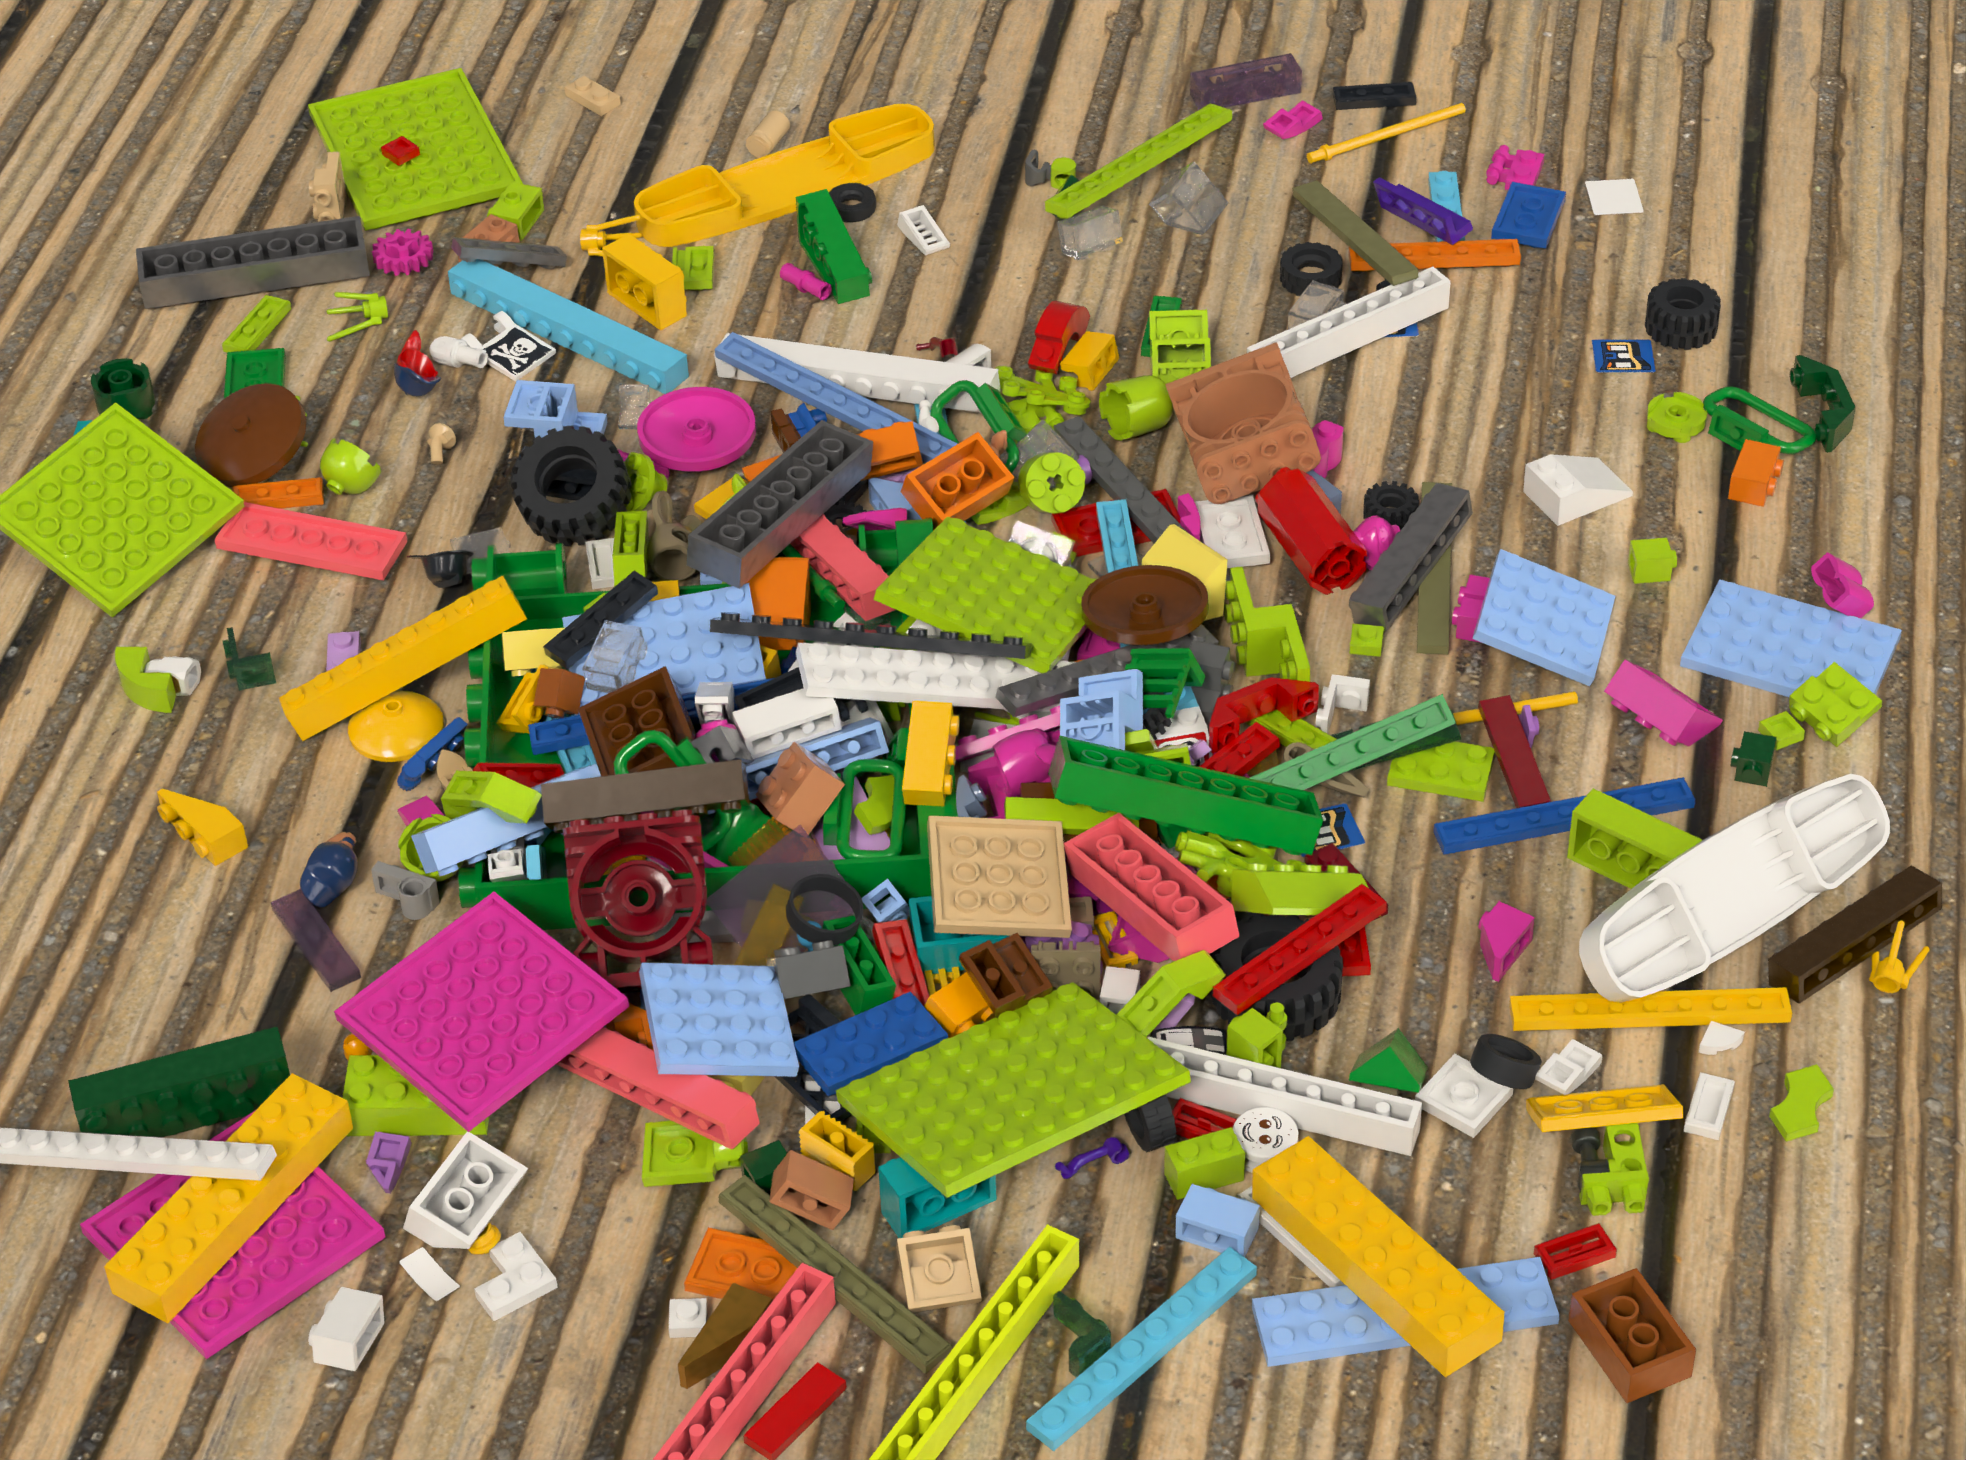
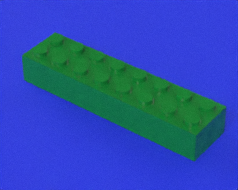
M1059 736L1049 769L1054 798H1057L1066 805L1084 804L1098 812L1107 813L1111 810L1120 812L1127 818L1140 820L1141 818L1151 819L1165 827L1178 825L1198 834H1205L1206 832L1218 834L1221 838L1228 841L1241 839L1250 841L1253 845L1260 848H1269V846L1282 848L1283 851L1292 855H1301V853L1312 855L1323 822V817L1313 792L1064 736Z

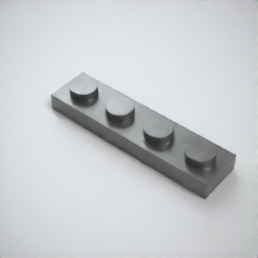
M453 237L451 248L459 258L466 262H476V259H481L492 264H502L504 261L512 262L522 267H527L529 264H538L546 269H554L555 266L565 267L567 255L558 246Z

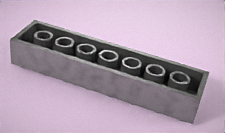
M360 216L136 249L139 285L145 309L162 308L175 304H189L209 299L217 300L229 296H244L249 293L275 291L283 288L303 287L310 284L330 283L337 280L358 279L370 276Z
M821 420L688 535L686 566L740 589L871 471L873 441Z

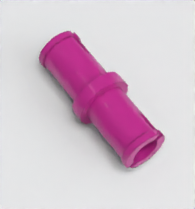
M786 263L782 266L780 278L795 285L797 290L803 293L809 292L820 300H825L829 297L832 289L831 285L816 278L813 272L809 270L803 271L791 263Z

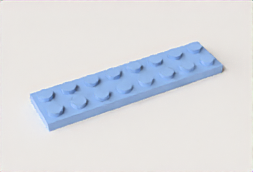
M1540 1257L1457 1269L1505 1312L1503 1332L1558 1324L1559 1312ZM1346 1285L1252 1299V1311L1267 1367L1411 1346Z

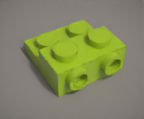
M1833 662L1818 677L1811 676L1789 696V708L1792 715L1801 722H1807L1813 727L1820 739L1830 741L1836 747L1882 707V700L1836 662Z

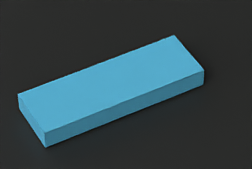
M532 845L526 848L527 878L529 880H543L547 878L546 848L543 846Z

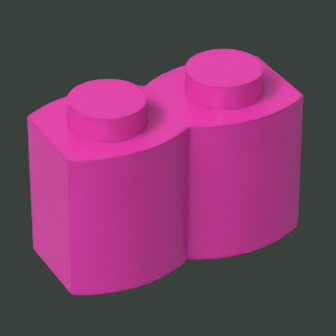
M1326 420L1319 422L1312 429L1321 455L1320 463L1313 471L1324 479L1327 476V471L1335 468L1340 463L1343 447V427Z
M1827 552L1811 567L1812 577L1815 583L1823 588L1824 600L1831 608L1847 616L1862 618L1874 607L1872 594L1866 587L1862 586L1861 574L1854 566Z

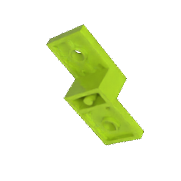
M1243 567L1230 568V581H1226L1225 595L1226 599L1229 600V604L1224 605V615L1226 623L1232 624L1230 625L1232 644L1237 643V664L1243 665L1246 677L1279 673L1282 679L1310 682L1311 668L1292 604L1254 608Z

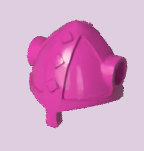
M1376 515L1365 518L1353 531L1367 550V557L1364 556L1367 569H1373L1379 561L1382 552L1388 549L1395 535L1400 532L1398 525H1391L1384 518Z

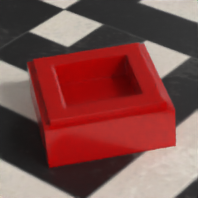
M404 136L381 147L382 155L398 166L420 155L419 146Z

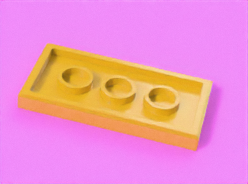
M1664 1084L1526 1099V1110L1541 1132L1683 1118V1106Z

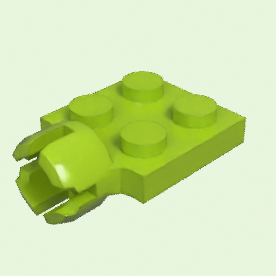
M673 1121L645 1123L642 1165L644 1187L715 1181L717 1171L741 1168L739 1158L741 1155L748 1153L747 1139L745 1137L731 1150Z

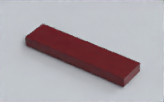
M1506 695L1479 701V712L1516 808L1551 802L1511 696Z

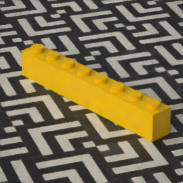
M504 576L487 582L483 587L472 593L458 598L455 602L439 611L432 612L417 623L401 629L398 633L384 641L375 643L371 648L346 659L343 663L329 671L320 673L307 683L289 690L286 694L279 697V701L286 718L301 740L304 741L527 618Z

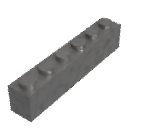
M1436 483L1431 491L1424 496L1420 506L1415 512L1411 513L1408 522L1395 535L1388 549L1382 552L1379 561L1366 574L1362 584L1351 594L1349 608L1351 609L1354 623L1384 626V631L1389 629L1473 514L1469 490Z

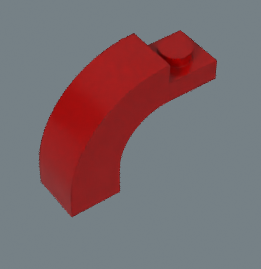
M1057 300L1052 301L1046 307L1034 332L1036 340L1028 361L1030 369L1053 374L1058 373L1069 339L1079 341L1086 332L1090 320V314L1086 307Z

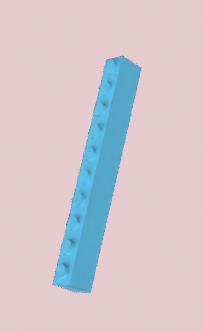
M476 259V262L462 260L448 271L451 294L493 314L503 311L518 326L661 393L671 392L689 377L687 354L484 260Z

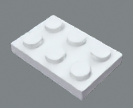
M1253 495L1242 496L1223 504H1213L1209 500L1195 502L1200 516L1201 542L1228 560L1227 568L1270 564V552Z

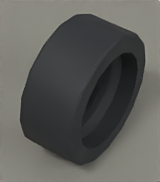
M1496 1034L1481 1035L1470 1059L1472 1068L1480 1075L1497 1084L1514 1089L1530 1088L1542 1063L1540 1056L1533 1049L1514 1039Z

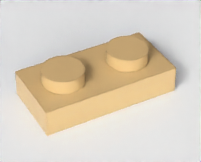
M586 76L578 78L565 86V96L600 116L621 105L619 95Z

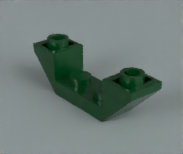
M1797 355L1795 356L1794 368L1790 369V382L1793 386H1796L1800 397L1821 395L1822 400L1827 401L1829 410L1821 411L1819 423L1815 425L1817 441H1821L1825 452H1832L1852 430L1856 409L1855 404L1839 370L1805 356Z

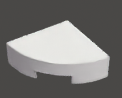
M1711 1021L1700 1043L1699 1053L1716 1055L1717 1051H1724L1730 1048L1734 1050L1742 1043L1745 1032Z

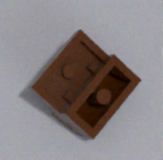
M1018 933L994 944L988 940L961 953L959 956L961 965L996 1018L1005 1011H1014L1027 1005L1033 998L1044 997L1052 993L1053 985Z

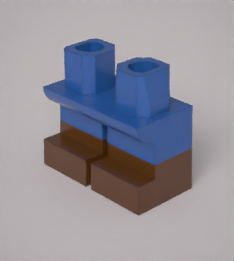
M805 403L798 406L796 412L785 414L782 408L772 410V434L782 452L784 453L821 420L827 422L826 413L819 409L809 411Z

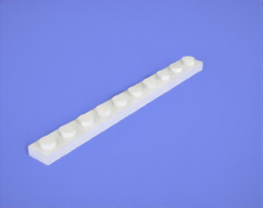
M0 1128V1163L261 1181L277 1156L271 1144Z

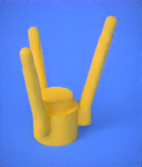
M629 216L597 225H587V228H582L580 233L582 250L588 251L589 256L603 257V250L600 249L606 246V240H618L627 234L635 238H642V233L606 234L605 231H600L638 221L640 216Z
M1902 920L1897 924L1889 956L1880 962L1879 951L1871 956L1872 971L1869 981L1873 982L1878 990L1886 993L1898 992L1900 988L1907 989L1910 978L1930 950L1928 946H1924L1905 972L1903 963L1896 958L1905 925Z

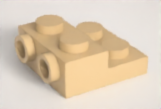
M328 152L327 163H323L322 168L315 169L314 179L309 180L310 197H314L315 201L313 203L314 219H318V222L344 218L347 194L340 152Z
M951 1225L939 1229L938 1233L925 1234L923 1231H912L905 1233L903 1238L897 1239L896 1248L907 1308L912 1313L981 1302L970 1228L961 1229L958 1225Z

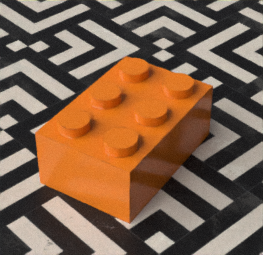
M977 432L907 474L900 492L922 519L932 517L934 531L947 516L965 521L1006 496L1015 477L980 433Z

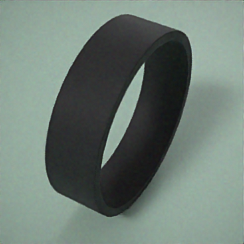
M825 874L810 875L799 880L793 886L786 905V918L791 928L800 937L812 943L832 940L833 945H839L850 940L857 932L863 915V902L855 888L838 877ZM811 890L834 893L850 905L855 915V921L851 925L837 930L816 927L799 915L794 905V899L798 895Z

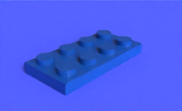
M910 991L795 1041L794 1046L797 1060L829 1097L836 1094L837 1089L848 1085L853 1080L864 1078L879 1071L884 1066L892 1065L915 1052L923 1051L940 1043L943 1039L948 1038V1033Z

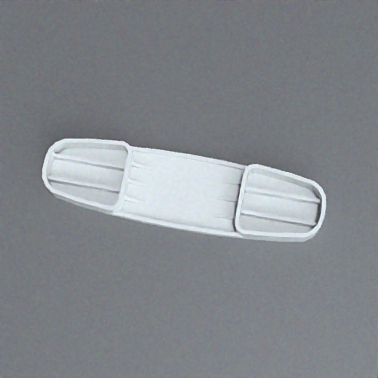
M1848 774L1802 789L1737 820L1662 866L1605 909L1584 929L1579 941V955L1591 984L1607 1000L1620 1003L1669 988L1705 971L1709 964L1758 937L1793 914L1821 892L1837 888L1864 866L1887 842L1890 834V820L1878 792L1871 782L1860 775Z

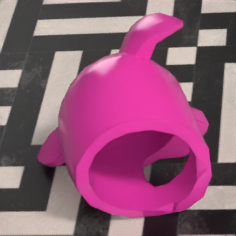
M1039 728L1017 732L993 745L995 759L1002 775L1006 789L1004 791L1007 797L1018 796L1021 783H1031L1033 781L1038 783L1051 782L1049 769L1056 746L1048 743V735Z

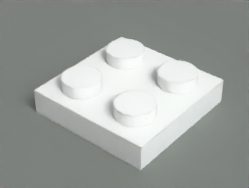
M1454 1053L1419 1093L1415 1095V1101L1422 1102V1110L1474 1138L1511 1098L1513 1088L1488 1080L1472 1068L1470 1061Z

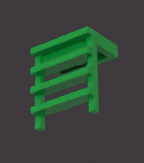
M1190 648L1131 649L1130 655L1132 660L1130 664H1126L1125 671L1138 669L1143 672V692H1172V695H1143V708H1167L1165 716L1173 718L1184 686H1202L1205 679V674Z

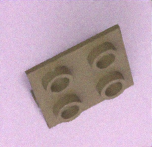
M1038 941V945L1031 946V954L1053 985L1052 991L1057 990L1062 985L1074 982L1095 999H1100V945H1094V941L1076 942V950H1073V941H1069V950H1063V941H1059V950H1056V942Z

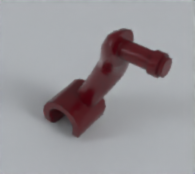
M932 337L929 343L916 345L918 351L928 348L933 351L936 347H939L941 358L949 354L958 355L955 338L940 339Z

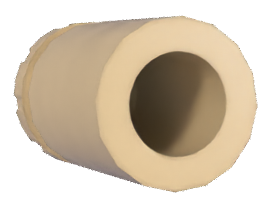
M770 111L746 139V147L749 152L757 158L769 155L789 131L790 122L788 118L779 111Z

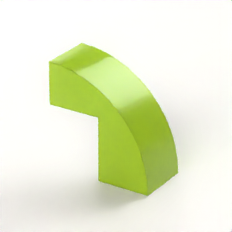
M116 647L115 661L121 686L125 694L134 703L143 708L156 712L172 713L176 693L171 673H144L145 665L150 662L147 647Z

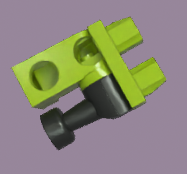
M1638 1123L1605 1127L1603 1151L1607 1159H1598L1596 1150L1599 1149L1601 1143L1599 1133L1595 1128L1576 1129L1571 1134L1570 1139L1573 1150L1581 1154L1578 1175L1581 1205L1587 1204L1593 1216L1606 1215L1611 1212L1612 1203L1623 1202L1625 1211L1628 1213H1642L1645 1207L1649 1176L1646 1170ZM1619 1134L1630 1136L1629 1141L1615 1142L1614 1138Z

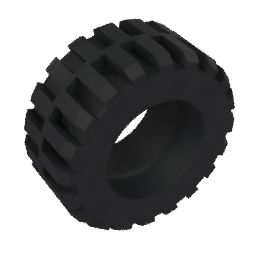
M573 425L563 426L561 431H557L556 428L548 430V435L542 438L538 435L532 440L533 445L530 448L525 446L521 451L522 459L515 461L513 466L515 474L511 476L512 496L526 524L530 526L537 536H543L545 541L553 544L558 540L559 543H563V546H571L572 542H577L580 546L586 544L585 542L588 539L595 538V540L604 537L602 534L607 529L612 531L615 528L616 513L627 511L624 504L628 505L630 503L632 495L629 490L632 487L631 478L616 446L612 441L607 440L604 434L599 431L592 433L590 428L580 426L579 430H575ZM572 469H588L597 473L593 487L581 499L570 503H555L546 499L551 483L562 473Z
M1261 914L1251 916L1249 921L1245 922L1242 919L1237 922L1239 937L1213 951L1212 958L1226 974L1221 981L1309 921V919L1305 921L1300 920L1298 915L1279 916L1269 914V916L1261 917ZM1337 945L1296 975L1301 979L1281 984L1239 1015H1236L1213 997V989L1211 990L1212 1003L1216 1006L1219 1016L1224 1021L1228 1020V1025L1235 1017L1242 1016L1251 1008L1266 1017L1270 1011L1271 1004L1281 1003L1287 1015V1026L1283 1030V1033L1286 1035V1042L1293 1041L1294 1037L1297 1036L1301 1038L1313 1034V1029L1318 1031L1328 1024V1020L1333 1018L1338 1010V1004L1341 1001L1343 958L1340 955V948Z

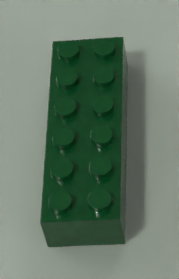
M277 1026L68 1080L81 1133L162 1138L249 1115L258 1109L290 1076Z

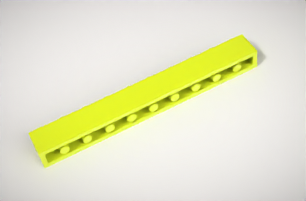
M1048 1224L869 1460H936L1079 1268L1078 1238Z

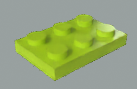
M1431 737L1422 738L1394 751L1387 777V786L1484 802L1495 757L1494 748Z

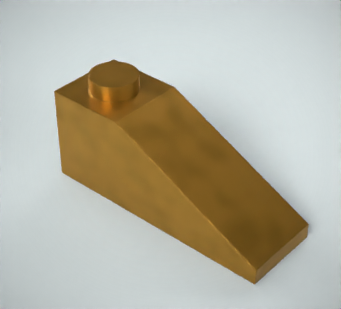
M733 1283L679 1361L680 1386L688 1389L722 1369L772 1303V1298Z

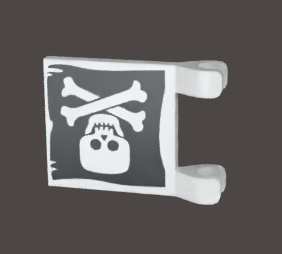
M503 311L493 316L494 320L498 321L494 324V329L500 334L483 346L470 333L461 338V340L467 343L468 347L486 350L488 354L487 364L515 382L556 354L555 348L515 324Z

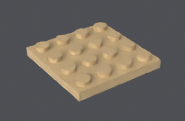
M950 816L928 817L927 833L934 933L1007 936L1018 933L1019 936L1070 938L1072 926L1062 821Z

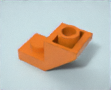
M629 1003V1007L606 1024L607 1029L617 1031L634 1042L643 1043L654 1051L646 1010Z

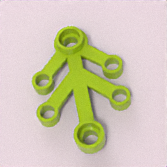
M996 367L999 374L1000 389H1003L1002 393L1006 396H1027L1026 402L1032 405H1063V410L1073 415H1083L1086 413L1087 408L1090 407V399L1085 397L1086 395L1083 392L1076 390L1077 379L1074 377H1060L1059 389L1065 392L1063 393L1056 390L1052 382L1053 373L1036 370L1035 381L1040 383L1037 384L1015 376L1011 367Z

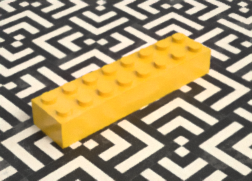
M292 1073L225 1141L273 1145L277 1156L261 1181L191 1176L105 1264L104 1268L112 1294L168 1324L353 1129L348 1101Z
M1305 1137L1253 1169L1252 1199L1445 1378L1502 1342L1505 1312L1311 1137Z

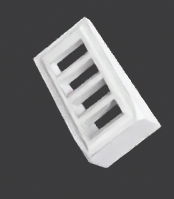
M924 205L899 213L897 226L924 255L950 247L949 241Z

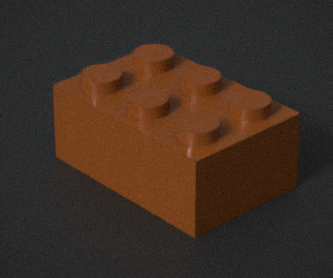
M1637 1268L1572 1293L1568 1321L1626 1403L1692 1377L1696 1348Z

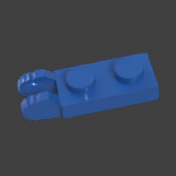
M460 717L455 718L416 752L402 767L400 776L397 779L398 786L403 791H411V789L417 787L421 782V776L427 769L433 771L437 768V761L441 750L455 752L463 744V734L468 724Z

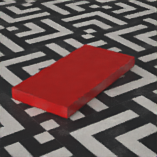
M1167 489L1150 492L1180 524L1181 517ZM1096 503L1071 508L1062 513H1051V521L1056 532L1076 541L1072 548V551L1076 553V557L1103 552ZM1130 518L1134 545L1151 542Z

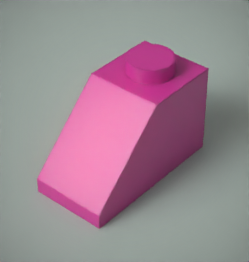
M1500 901L1490 912L1486 911L1482 915L1478 928L1481 930L1480 947L1492 979L1497 982L1502 979L1531 943L1535 917Z

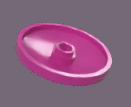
M713 387L683 388L658 397L643 410L637 422L638 442L644 454L648 455L655 463L666 468L679 471L711 470L725 466L747 452L756 436L755 416L749 404L732 392Z

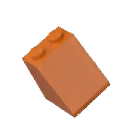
M774 557L745 583H749L755 615H769L773 622H783V617L802 618V624L809 625L812 612L809 558ZM758 636L760 645L773 650H796L798 643H806V640Z

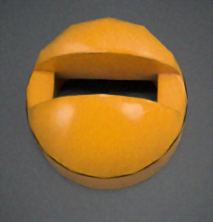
M350 1033L344 1039L343 1050L347 1060H349L351 1055L372 1054V1050L353 1033Z

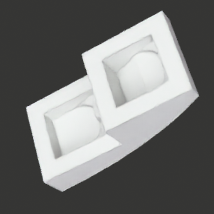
M1572 1039L1559 1055L1555 1052L1537 1072L1535 1080L1563 1095H1567L1586 1081L1600 1066L1602 1054Z

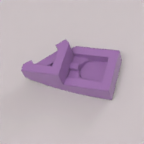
M375 1131L367 1160H365L366 1165L384 1192L391 1194L405 1165L412 1142L409 1136Z

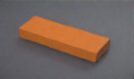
M322 477L233 486L232 489L244 502L278 509L324 504Z

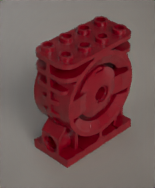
M692 810L673 811L672 817L658 818V813H645L637 815L638 820L624 821L623 816L604 818V823L591 825L590 820H574L569 822V827L563 829L571 913L579 932L584 938L573 953L622 994L640 992V989H642L639 975L640 968L636 972L610 974L609 976L607 956L628 964L655 963L681 950L682 964L714 965L711 938L699 929L707 905V888L700 816L693 815ZM632 856H648L658 859L668 865L675 874L691 873L693 877L673 880L669 873L656 863L646 860H632L612 870L602 887L584 888L585 883L599 882L603 874L613 864ZM636 890H643L647 892L649 898L645 905L637 907L629 901L631 894ZM693 910L691 916L679 917L675 925L665 935L642 943L622 940L609 932L603 924L588 926L585 921L606 918L614 929L624 935L646 937L663 930L670 923L676 911ZM693 935L702 940L700 942L688 943ZM591 944L597 948V952L585 953Z

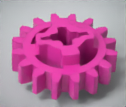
M396 229L393 235L387 232L385 233L386 238L378 237V243L372 245L373 262L376 263L377 269H384L385 274L394 271V275L398 276L400 272L409 275L412 272L411 270L420 272V266L428 267V261L433 260L432 241H429L428 235L422 236L421 231L411 233V229H407L406 232Z

